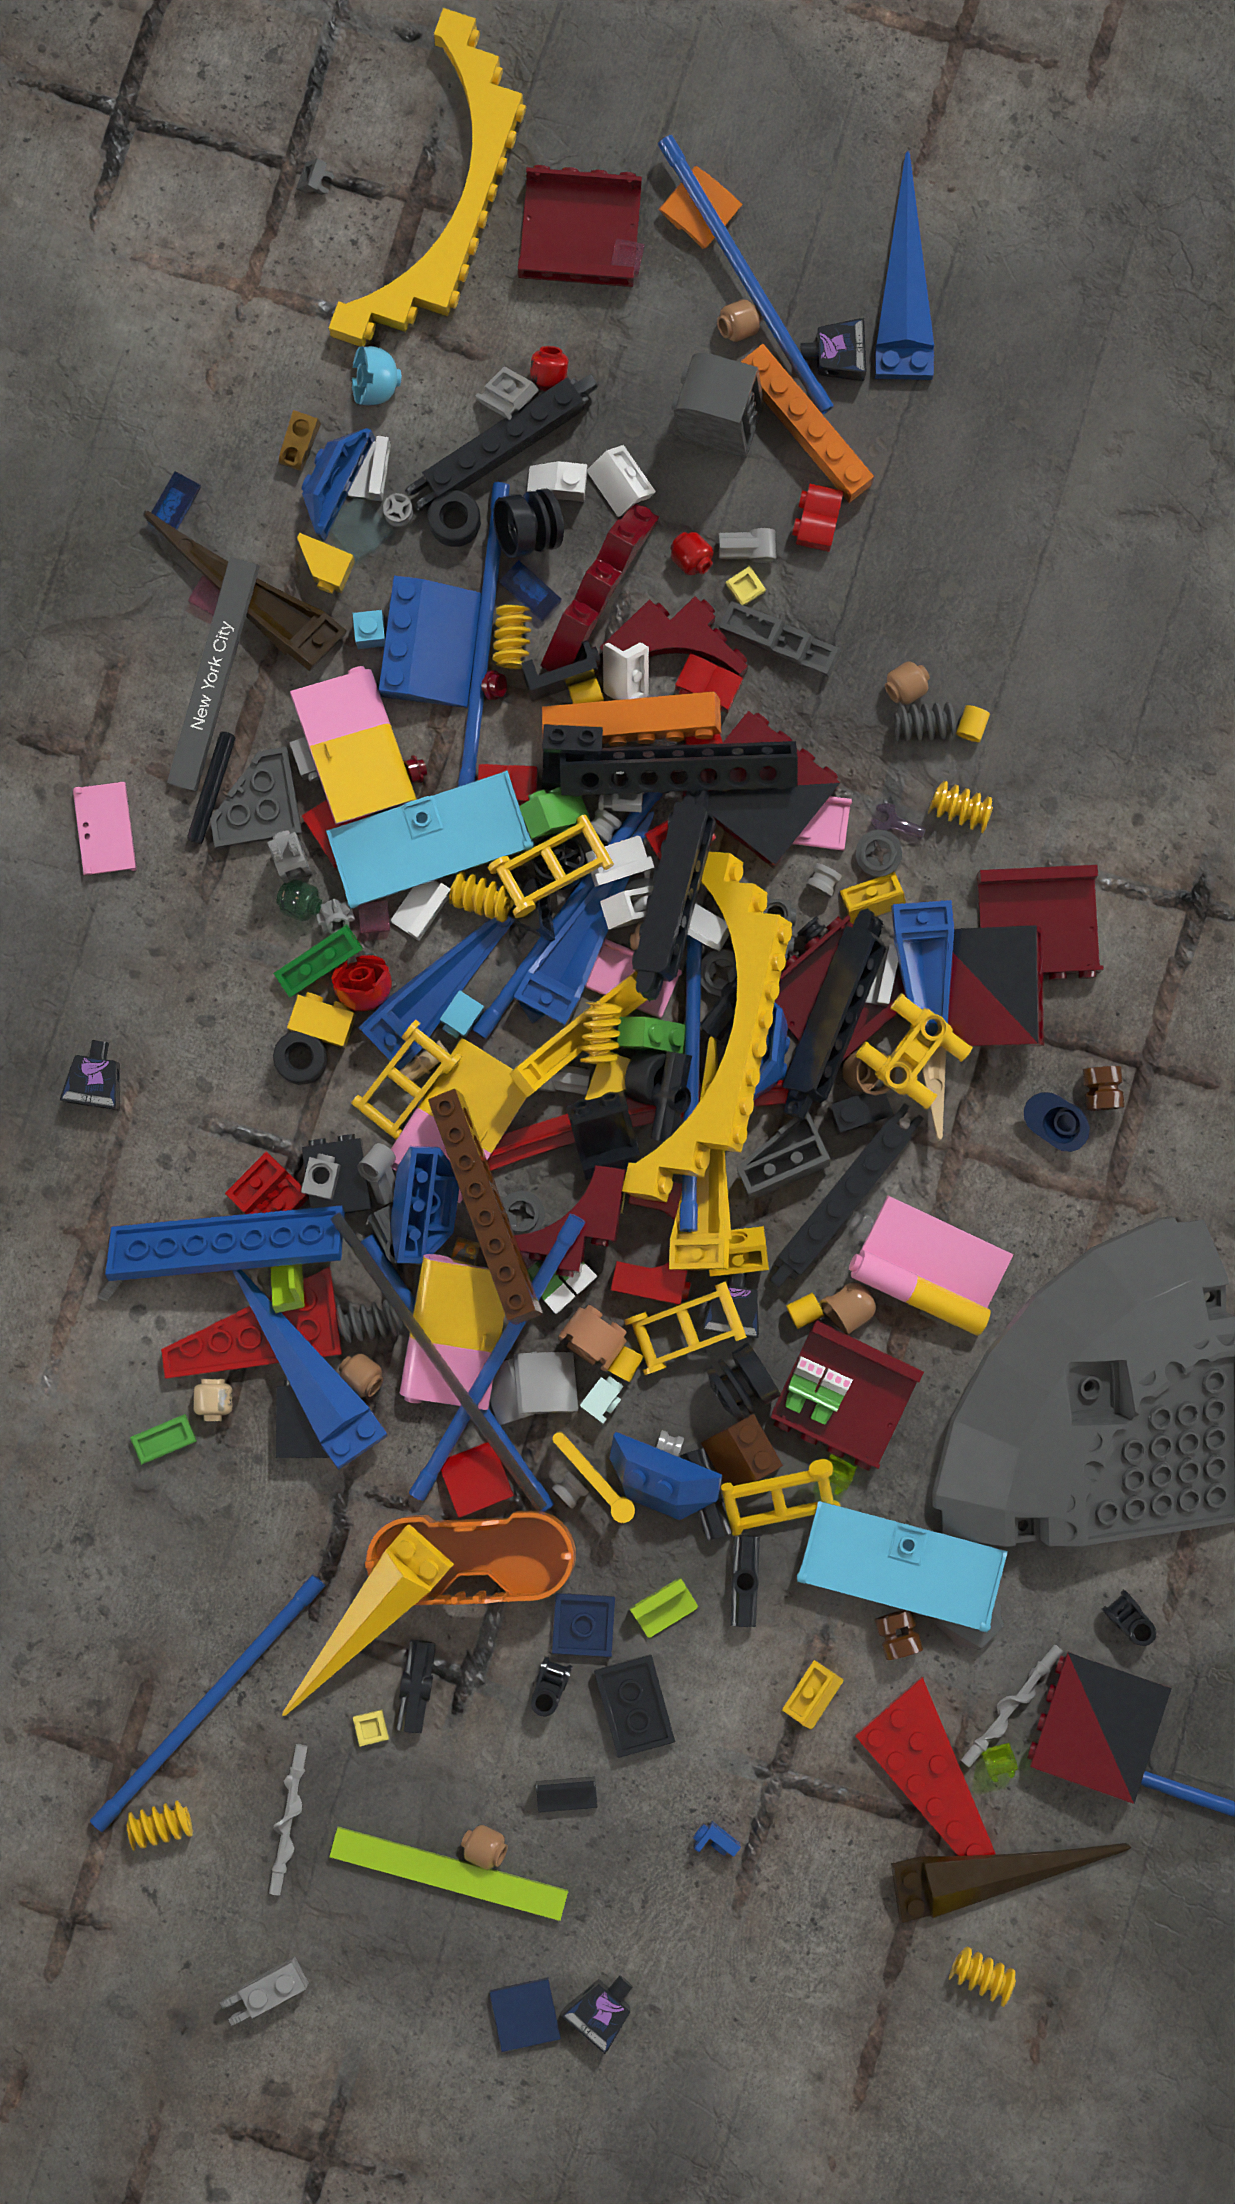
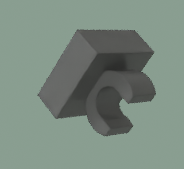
M318 158L305 162L296 189L305 194L313 191L321 195L329 192V189L322 186L321 179L324 178L329 181L334 178V175L329 171H325L327 163Z

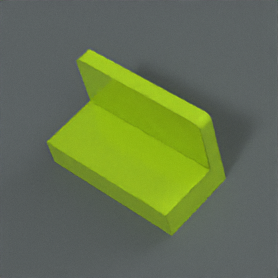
M302 1264L271 1267L272 1307L275 1313L304 1307Z
M679 1577L630 1607V1611L639 1622L646 1636L650 1638L696 1610L698 1605L682 1578Z

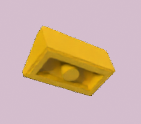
M895 872L840 890L847 915L851 918V924H854L856 917H858L857 914H859L861 909L868 908L875 914L874 916H878L892 911L891 906L893 904L906 903L903 889Z
M814 1660L782 1708V1711L803 1726L813 1729L844 1680Z

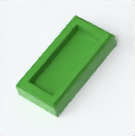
M186 1414L130 1437L141 1465L197 1442Z

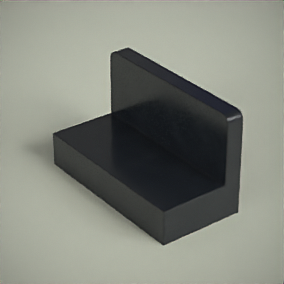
M595 1776L536 1781L538 1813L598 1808Z

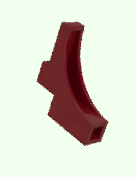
M696 596L671 620L668 618L670 616L669 612L659 602L655 605L649 599L599 647V654L603 657V645L606 643H610L625 651L641 642L649 647V658L663 654H693L710 660L740 677L748 669L746 664L747 658L738 649L732 650L725 643L727 638L717 628L712 630L710 628L715 623L714 608L705 599L700 601Z
M595 1165V1171L586 1192L565 1216L541 1230L514 1235L520 1252L529 1253L528 1259L545 1261L569 1214H574L586 1223L556 1270V1275L573 1278L574 1272L581 1273L587 1238L591 1239V1244L608 1247L609 1242H616L624 1195L622 1189L626 1170Z

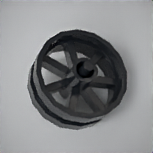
M553 834L545 837L539 843H537L536 846L551 839L552 837L558 834ZM574 837L555 846L554 848L556 849L552 850L565 874L568 872V869L574 871L587 864L582 845ZM566 847L574 850L565 855ZM539 855L532 859V863L538 880L546 886L556 880L552 877L549 869L545 874L539 870L538 867L547 866L544 859H541L542 855ZM579 856L581 857L578 865L569 862ZM583 877L560 888L559 890H565L574 887L577 883H579L582 880Z

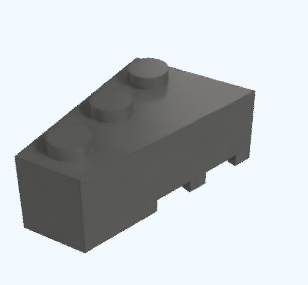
M807 1111L804 1119L794 1117L787 1125L780 1128L778 1133L768 1142L761 1145L737 1167V1175L749 1202L830 1166V1157L809 1112Z

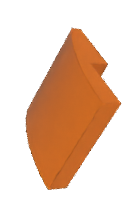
M694 166L692 169L693 174L723 224L726 225L743 204L698 166ZM681 182L658 210L678 230L683 229L702 249L707 248L715 237Z

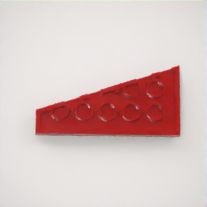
M331 1266L303 1279V1308L281 1312L322 1357L342 1354ZM272 1295L267 1298L272 1302ZM250 1306L161 1349L165 1379L279 1363Z
M921 1676L857 1732L855 1737L958 1856L995 1855V1850L927 1686Z

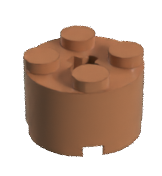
M588 1305L585 1309L578 1307L558 1338L560 1341L564 1338L568 1339L569 1343L566 1346L592 1365L596 1361L603 1364L600 1369L607 1371L627 1341L624 1336L627 1332L614 1322L609 1325L601 1319L603 1314L591 1305Z

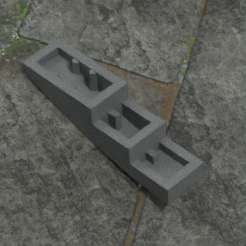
M731 601L719 626L720 629L754 646L827 677H830L842 652L839 647L817 640L807 632L786 625L783 620Z

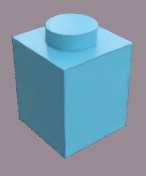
M382 610L352 613L357 648L365 649L385 646L386 633Z
M459 990L440 1018L441 1023L444 1024L442 1029L456 1039L459 1035L466 1038L484 1012V1006Z

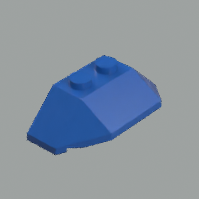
M368 428L327 442L325 448H321L316 455L314 461L316 467L312 475L308 474L304 479L302 495L315 533L320 540H326L348 496V492L376 439L372 430Z
M774 1003L772 1012L773 1022L768 1030L766 1039V1053L762 1057L760 1066V1081L756 1086L753 1101L770 1091L780 1080L782 1081L787 1071L784 1057L790 1045V1038L787 1037L788 1024L783 1009L776 1003Z
M410 1146L397 1167L390 1222L397 1263L422 1264L425 1254H434L454 1233L459 1185L450 1161L439 1147Z
M615 1432L613 1434L610 1460L627 1499L678 1520L717 1501L722 1474L621 1433Z

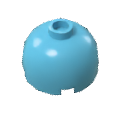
M372 346L358 347L353 361V368H358L357 378L352 377L355 402L359 405L370 406L388 401L393 395L395 388L401 384V370L396 368V363L392 356L382 348Z

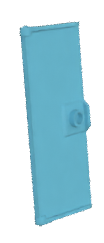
M508 771L433 796H426L400 807L326 831L346 891L347 904L351 909L494 861L502 856H510L530 850L534 845L527 831Z
M818 1501L800 1572L797 1574V1582L819 1586L988 1633L991 1629L992 1612L1008 1551Z

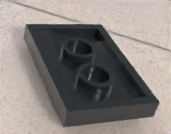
M652 1654L594 1670L618 1758L675 1742Z

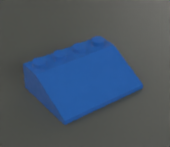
M394 576L379 684L381 697L468 708L481 602L480 592L425 579Z

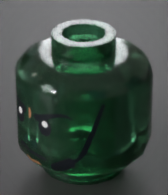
M293 879L280 887L276 903L279 905L283 915L299 921H308L313 915L316 916L320 912L322 899H319V890L316 886Z

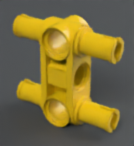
M901 993L890 1009L896 1011L911 1023L910 1030L893 1053L887 1057L867 1041L859 1048L855 1056L874 1069L876 1077L885 1086L893 1089L899 1095L907 1094L923 1106L924 1109H928L936 1099L937 1094L917 1080L918 1073L935 1050L941 1046L958 1058L960 1062L969 1055L973 1047L952 1032L951 1025L943 1017L936 1015L928 1008L921 1009ZM930 1019L934 1020L938 1025V1031L934 1036L928 1035L925 1031L926 1022ZM894 1067L900 1068L903 1073L902 1080L897 1084L893 1083L889 1077L890 1071Z

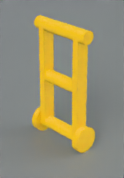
M587 815L578 817L576 819L577 825L512 860L508 856H502L489 864L488 869L490 873H498L516 905L513 910L515 918L528 915L536 908V901L602 866L604 870H607L614 865ZM583 832L597 859L566 875L552 848ZM542 855L556 881L524 897L510 871Z
M417 1020L404 1032L401 1038L406 1042L363 1097L357 1095L351 1102L354 1107L395 1140H397L402 1132L400 1129L401 1125L443 1072L448 1075L462 1058L458 1053L452 1057L420 1031L418 1027L421 1023ZM414 1041L441 1062L422 1089L395 1068ZM387 1076L414 1098L395 1123L391 1122L368 1103Z
M726 1281L715 1285L716 1292L650 1317L644 1312L624 1320L625 1325L632 1324L648 1368L643 1370L644 1376L666 1368L665 1361L734 1336L735 1341L747 1337ZM719 1297L731 1331L699 1342L687 1309ZM676 1313L688 1347L657 1358L645 1325Z
M556 1432L553 1436V1442L611 1506V1515L614 1520L620 1523L629 1522L635 1514L632 1500L624 1496L620 1497L563 1432Z
M819 1459L810 1464L808 1471L733 1486L731 1483L722 1484L721 1491L731 1534L740 1535L743 1529L815 1515L818 1501L786 1508L782 1488L817 1481L821 1502L841 1507L838 1501L833 1500L829 1476L833 1473L832 1463L826 1459ZM771 1491L774 1511L745 1517L739 1516L736 1498Z

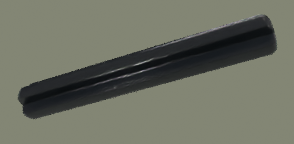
M221 731L187 835V839L193 843L202 844L236 739L232 733Z

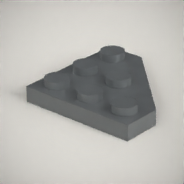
M287 746L258 751L246 771L228 792V796L221 806L216 809L210 818L216 849L273 839V835L287 830L290 834L294 832L297 835L302 834Z

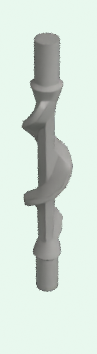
M1054 1644L1044 1658L1037 1662L1036 1667L1028 1672V1681L1015 1696H1006L998 1702L997 1711L999 1717L983 1736L974 1740L972 1747L961 1759L969 1768L982 1752L986 1751L991 1739L1002 1737L1008 1727V1717L1020 1703H1029L1034 1698L1038 1680L1050 1673V1668L1064 1652L1057 1645Z
M296 1744L290 1774L284 1780V1784L289 1790L284 1818L280 1822L275 1823L273 1827L281 1837L276 1862L271 1869L273 1872L269 1894L272 1895L281 1894L284 1873L287 1870L286 1862L293 1856L294 1852L290 1830L293 1817L302 1811V1802L297 1792L299 1780L305 1772L304 1764L308 1747L302 1744Z

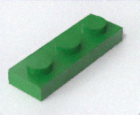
M346 924L273 974L290 998L361 951L363 947Z

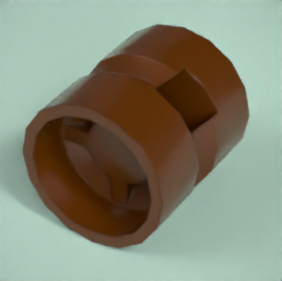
M1121 1066L1083 1069L1084 1086L1089 1088V1091L1085 1094L1086 1111L1124 1108L1123 1091L1118 1088L1123 1083Z
M900 1610L875 1619L879 1636L885 1638L882 1647L886 1660L903 1658L923 1650L919 1634L913 1632L916 1623L912 1611ZM896 1629H900L902 1634L896 1635Z

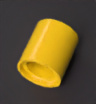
M596 677L568 686L573 704L604 701Z
M966 705L956 735L969 741L981 742L990 713L979 707Z
M813 1292L786 1305L797 1329L824 1317L823 1311Z
M624 1346L607 1371L630 1382L644 1356Z

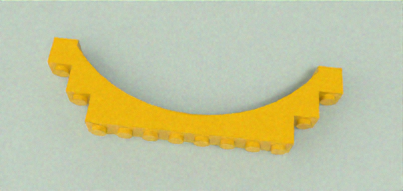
M443 8L434 32L435 46L443 48L453 64L464 88L471 114L472 152L470 168L460 201L440 237L408 271L388 285L367 296L346 304L338 301L329 325L330 335L333 338L364 347L366 340H371L376 327L373 321L406 332L408 324L413 325L418 312V308L415 306L448 316L450 309H455L458 304L460 292L457 289L460 281L465 282L470 268V265H467L470 254L475 255L479 238H476L478 230L479 228L484 229L489 215V212L486 211L488 202H494L498 190V185H495L498 175L503 176L508 160L504 158L508 148H513L517 132L514 131L516 123L522 122L526 112L522 93L498 86L503 73V68L500 67L499 56L475 48L480 36V31L477 30L476 18Z
M708 853L701 884L713 895L723 913L735 952L737 1001L732 1031L717 1073L690 1116L657 1149L637 1163H628L622 1191L635 1198L667 1202L668 1195L673 1186V1174L704 1178L705 1170L710 1162V1149L741 1153L743 1144L747 1139L748 1120L754 1108V1093L760 1081V1066L762 1057L767 1049L766 1039L768 1030L773 1022L772 1012L775 999L779 995L781 972L786 964L785 954L788 942L792 937V923L779 914L763 913L767 907L768 893L756 884L739 882L743 876L744 862L730 853Z

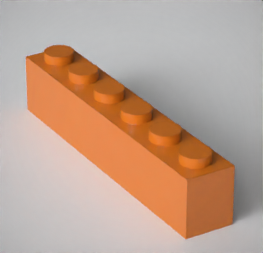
M764 344L760 345L741 361V363L758 367L764 402L838 490L844 491L843 496L849 503L872 485L874 475Z
M715 692L543 706L542 733L544 724L603 727L602 744L609 743L610 746L615 747L624 746L626 742L637 741L640 744H652L655 742V739L678 742L684 740V737L695 736L697 739H710L714 734H721L720 699Z

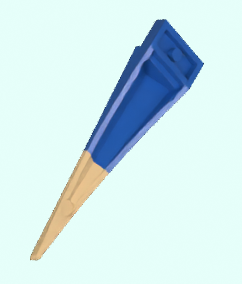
M952 900L893 904L891 906L893 939L906 998L921 1009H930L936 1015L943 1017L948 1023L954 940ZM932 1019L927 1021L925 1025V1031L928 1035L934 1036L938 1031V1025ZM942 1046L935 1050L922 1068L925 1086L937 1094L930 1109L936 1137L939 1141L943 1137L946 1049Z

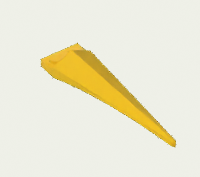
M710 1036L708 1042L700 1101L718 1070L717 1042L713 1036ZM710 1149V1162L705 1170L704 1178L697 1177L698 1228L696 1232L680 1231L681 1193L670 1237L669 1269L671 1270L729 1269V1240H732L724 1150Z
M410 1524L402 1530L385 1550L287 1704L282 1716L291 1712L429 1593L454 1565Z

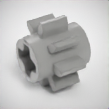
M335 899L321 904L322 913L316 915L318 924L322 926L324 934L328 932L333 934L346 924L350 928L349 922L355 920L353 911L349 909L347 901L342 903Z

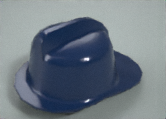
M1051 1092L1035 1094L1026 1102L1024 1120L1027 1126L1055 1148L1061 1151L1072 1152L1080 1149L1087 1142L1090 1126L1086 1116L1078 1106Z

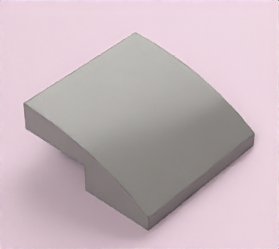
M539 1352L514 1354L519 1414L573 1413L578 1411L573 1353Z

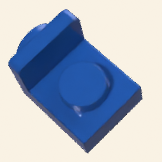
M713 1821L708 1826L702 1824L693 1836V1839L696 1840L694 1849L698 1852L701 1851L709 1839L713 1841L711 1846L724 1856L728 1852L734 1857L741 1848L739 1841Z

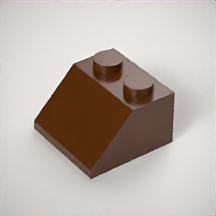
M749 1414L744 1417L745 1419L735 1422L701 1442L719 1474H722L723 1483H731L733 1486L755 1482L783 1466L754 1414Z

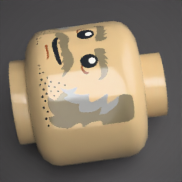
M201 1379V1384L194 1387V1412L198 1415H204V1421H222V1415H227L232 1411V1387L225 1384V1379Z

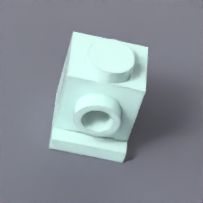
M610 1376L607 1380L601 1377L580 1406L604 1423L607 1418L603 1416V1413L605 1411L610 1414L621 1401L617 1395L624 1386Z

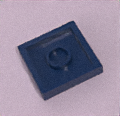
M556 1593L552 1653L612 1657L615 1596Z
M549 1977L490 1990L502 2052L561 2039Z

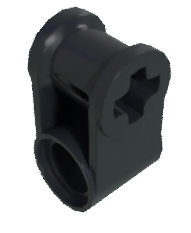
M1123 1589L1118 1599L1110 1606H1104L1101 1609L1132 1643L1148 1646L1156 1638V1628L1143 1613L1137 1602ZM1144 1623L1149 1630L1148 1636L1144 1640H1138L1134 1636V1629L1137 1625Z
M544 1656L531 1700L532 1709L537 1715L546 1717L555 1712L562 1692L566 1688L572 1665L563 1666L549 1661V1657ZM547 1671H551V1672L560 1674L561 1677L556 1676V1675H553V1674H550V1673H548ZM542 1694L551 1696L553 1699L552 1707L546 1711L540 1710L536 1706L538 1696Z

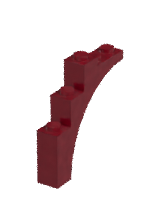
M635 504L608 531L596 560L586 571L574 600L563 612L540 667L550 672L578 662L583 652L582 642L588 641L621 578L658 522L659 516L652 513L650 509Z

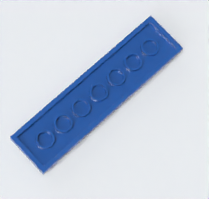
M341 1205L113 1226L110 1232L105 1275L108 1281L339 1261L342 1259L345 1212Z

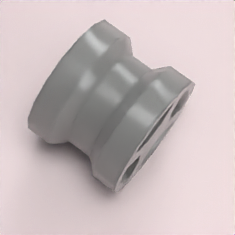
M399 493L392 494L386 498L383 504L386 521L394 527H404L409 524L413 518V509L409 498Z
M597 808L595 811L596 817L591 821V824L600 840L610 843L614 830L619 829L622 823L607 811Z
M816 863L813 869L814 875L812 878H808L805 885L821 895L831 897L834 893V884L839 882L842 876L835 870Z
M662 1430L656 1448L678 1457L684 1437L669 1436L668 1432Z
M570 1471L565 1474V1480L560 1484L556 1483L552 1487L572 1509L576 1506L577 1500L581 1496H586L589 1493Z

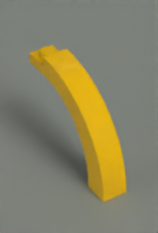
M634 971L596 1002L615 1004L621 1007L622 1012L613 1014V1016L619 1018L629 1015L647 999L640 992L636 991L635 984L637 983L638 973ZM590 1006L585 1011L593 1009V1006ZM584 1012L581 1013L509 1073L517 1087L527 1097L583 1051L581 1047L590 1045V1041L583 1039L582 1035L591 1033L590 1029L583 1026V1023L592 1021L591 1017L584 1015Z

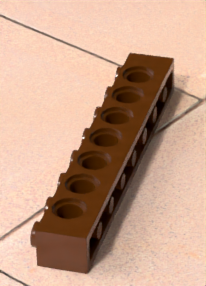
M454 1088L428 1099L507 1321L517 1325L542 1315L540 1304L463 1094Z

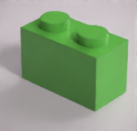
M561 787L549 791V794H546L545 790L535 792L528 796V802L519 806L531 839L562 833L577 825L576 819L581 815H587L590 821L582 797L561 795Z
M619 1017L621 1019V1024H619L618 1028L620 1036L617 1039L619 1047L666 1054L667 1051L683 1054L685 1024L650 1017Z

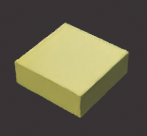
M750 566L725 582L737 602L743 606L766 592L765 587Z
M383 1709L353 1716L359 1747L389 1740Z

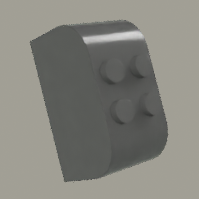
M696 353L692 356L690 365L685 366L680 381L683 386L680 394L676 393L672 402L671 410L674 411V420L677 422L678 430L681 435L693 442L747 458L764 407L758 367L721 356Z

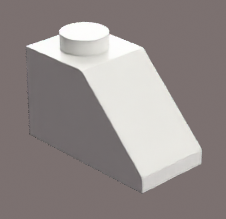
M557 461L530 466L527 491L548 488L555 495L556 499L584 502L587 464Z
M654 886L623 891L600 901L608 929L629 926L645 921L647 899L652 894Z

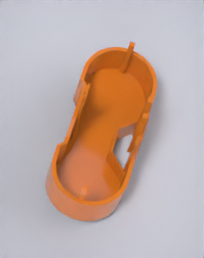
M516 1511L509 1518L435 1521L429 1515H413L394 1520L382 1527L373 1537L365 1561V1568H367L369 1576L385 1550L402 1530L410 1524L454 1564L435 1587L415 1605L486 1604L540 1600L554 1594L567 1582L572 1574L576 1561V1548L573 1537L563 1522L555 1516L542 1511ZM489 1575L506 1591L495 1593L492 1596H487L486 1591H479L472 1597H466L465 1591L458 1592L452 1597L451 1595H443L459 1576Z

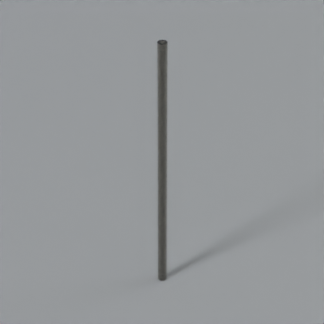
M340 1212L330 1218L332 1223L537 1512L547 1506L546 1502Z

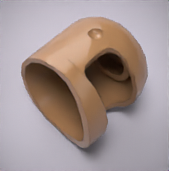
M854 1051L846 1058L843 1063L842 1074L846 1084L851 1089L871 1095L884 1094L891 1089L884 1085L879 1090L870 1091L879 1082V1079L876 1077L877 1075H875L876 1071L855 1056L857 1051ZM895 1067L890 1071L889 1075L893 1083L896 1080Z
M856 1282L844 1285L841 1291L833 1296L827 1295L819 1302L825 1315L846 1335H849L868 1322L876 1311V1303L869 1290Z

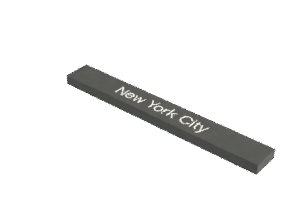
M233 557L229 559L167 783L196 792L198 790L260 565Z

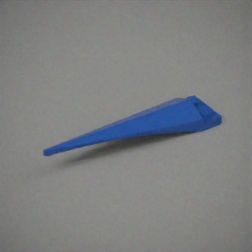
M907 151L903 165L875 349V379L933 380L934 340L910 153Z
M653 811L648 814L632 836H640L643 843L645 840L644 834L648 832L654 818ZM630 876L594 886L555 936V940L551 941L527 971L514 995V999L564 1026L567 1025L578 1003L581 1001L609 931L600 901L623 892Z
M496 917L489 919L391 995L358 1028L390 1061L406 1042L401 1037L415 1020L421 1023L418 1029L430 1037L458 991L463 990L514 921L510 917L505 922H499L496 920ZM414 1041L395 1067L400 1071L423 1047Z
M242 1269L232 1270L322 1448L338 1470L386 1438L388 1436L386 1431L365 1402L281 1312L275 1313L272 1302Z

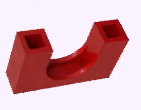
M673 1182L667 1202L639 1199L630 1195L628 1204L664 1212L675 1221L682 1193V1184ZM617 1261L611 1291L681 1305L682 1299H688L691 1283L685 1282L687 1270L669 1269V1262L660 1267L649 1268Z

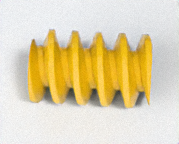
M502 605L496 608V614L500 617L495 620V625L500 629L494 631V637L499 640L494 642L493 647L499 652L493 654V660L497 662V666L521 669V663L524 662L521 661V657L530 655V652L522 649V646L530 644V640L523 638V634L531 633L530 628L523 626V623L532 621V617L524 615V612L529 611L530 608L519 605Z
M943 781L934 793L928 814L934 808H937V817L940 818L945 812H948V821L951 822L957 815L959 816V825L961 826L969 819L970 829L973 830L980 823L981 833H984L993 809L992 797L987 796L981 803V793L976 792L970 799L969 789L965 788L959 795L958 785H954L948 791V782Z
M464 871L459 872L451 886L449 903L458 909L464 907V910L467 912L475 911L477 915L485 914L489 919L496 917V920L499 922H505L508 919L507 914L514 905V902L504 884L497 891L496 881H492L487 888L486 878H481L478 884H476V876L474 874H471L468 880L465 881L466 873Z
M585 1002L593 1006V1009L584 1011V1015L591 1017L592 1021L583 1023V1026L590 1029L591 1033L582 1035L583 1039L590 1041V1045L581 1047V1050L589 1053V1056L581 1058L580 1062L610 1064L609 1062L618 1059V1055L610 1050L619 1047V1043L611 1040V1038L620 1036V1031L612 1028V1026L621 1024V1019L613 1016V1014L622 1012V1008L609 1003Z
M178 1800L175 1801L174 1810L172 1811L167 1803H164L163 1811L160 1814L155 1806L151 1808V1816H147L143 1809L140 1810L139 1819H135L132 1812L128 1813L127 1832L133 1851L136 1848V1842L140 1848L144 1849L147 1847L148 1840L153 1846L158 1845L160 1837L163 1842H169L171 1833L176 1840L182 1838L183 1830L188 1837L193 1835L189 1810L187 1806L183 1808Z
M968 1946L965 1947L958 1954L952 1965L949 1980L955 1974L958 1975V1985H961L966 1979L969 1980L968 1990L970 1991L976 1985H979L980 1996H983L987 1990H990V2001L993 2002L1000 1995L1002 1996L1001 2006L1004 2007L1015 1987V1970L1008 1968L1004 1972V1964L1001 1962L993 1967V1959L987 1957L982 1962V1953L976 1952L972 1956V1949Z

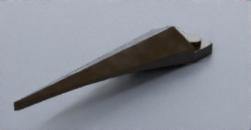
M145 510L143 513L144 518L221 591L228 561ZM258 578L256 579L246 617L283 654H289L308 671H311L345 636L347 630L324 611Z
M1127 1843L1015 1854L919 1856L891 1863L899 1919L904 1923L928 1916L935 1918L1125 1852L1132 1847Z

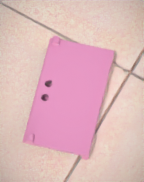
M118 782L88 787H75L73 795L83 875L130 869L135 871L137 868L126 783Z
M830 796L792 844L844 851L852 800Z
M605 939L586 988L605 995L635 971L632 969L634 950ZM678 969L677 977L672 981H663L661 991L659 992L660 995H658L656 1000H651L650 1002L647 1000L636 1009L661 1019L678 978L682 974V970Z

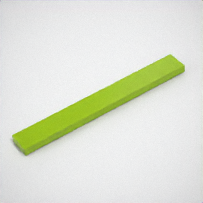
M339 1826L337 1827L329 1856L334 1859L558 1921L561 1920L568 1894L567 1889L494 1869L485 1870L469 1862Z

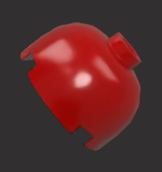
M361 955L356 957L357 962L349 965L347 961L341 963L334 970L331 979L335 994L343 1005L354 1011H371L388 999L392 988V980L385 960L374 955Z

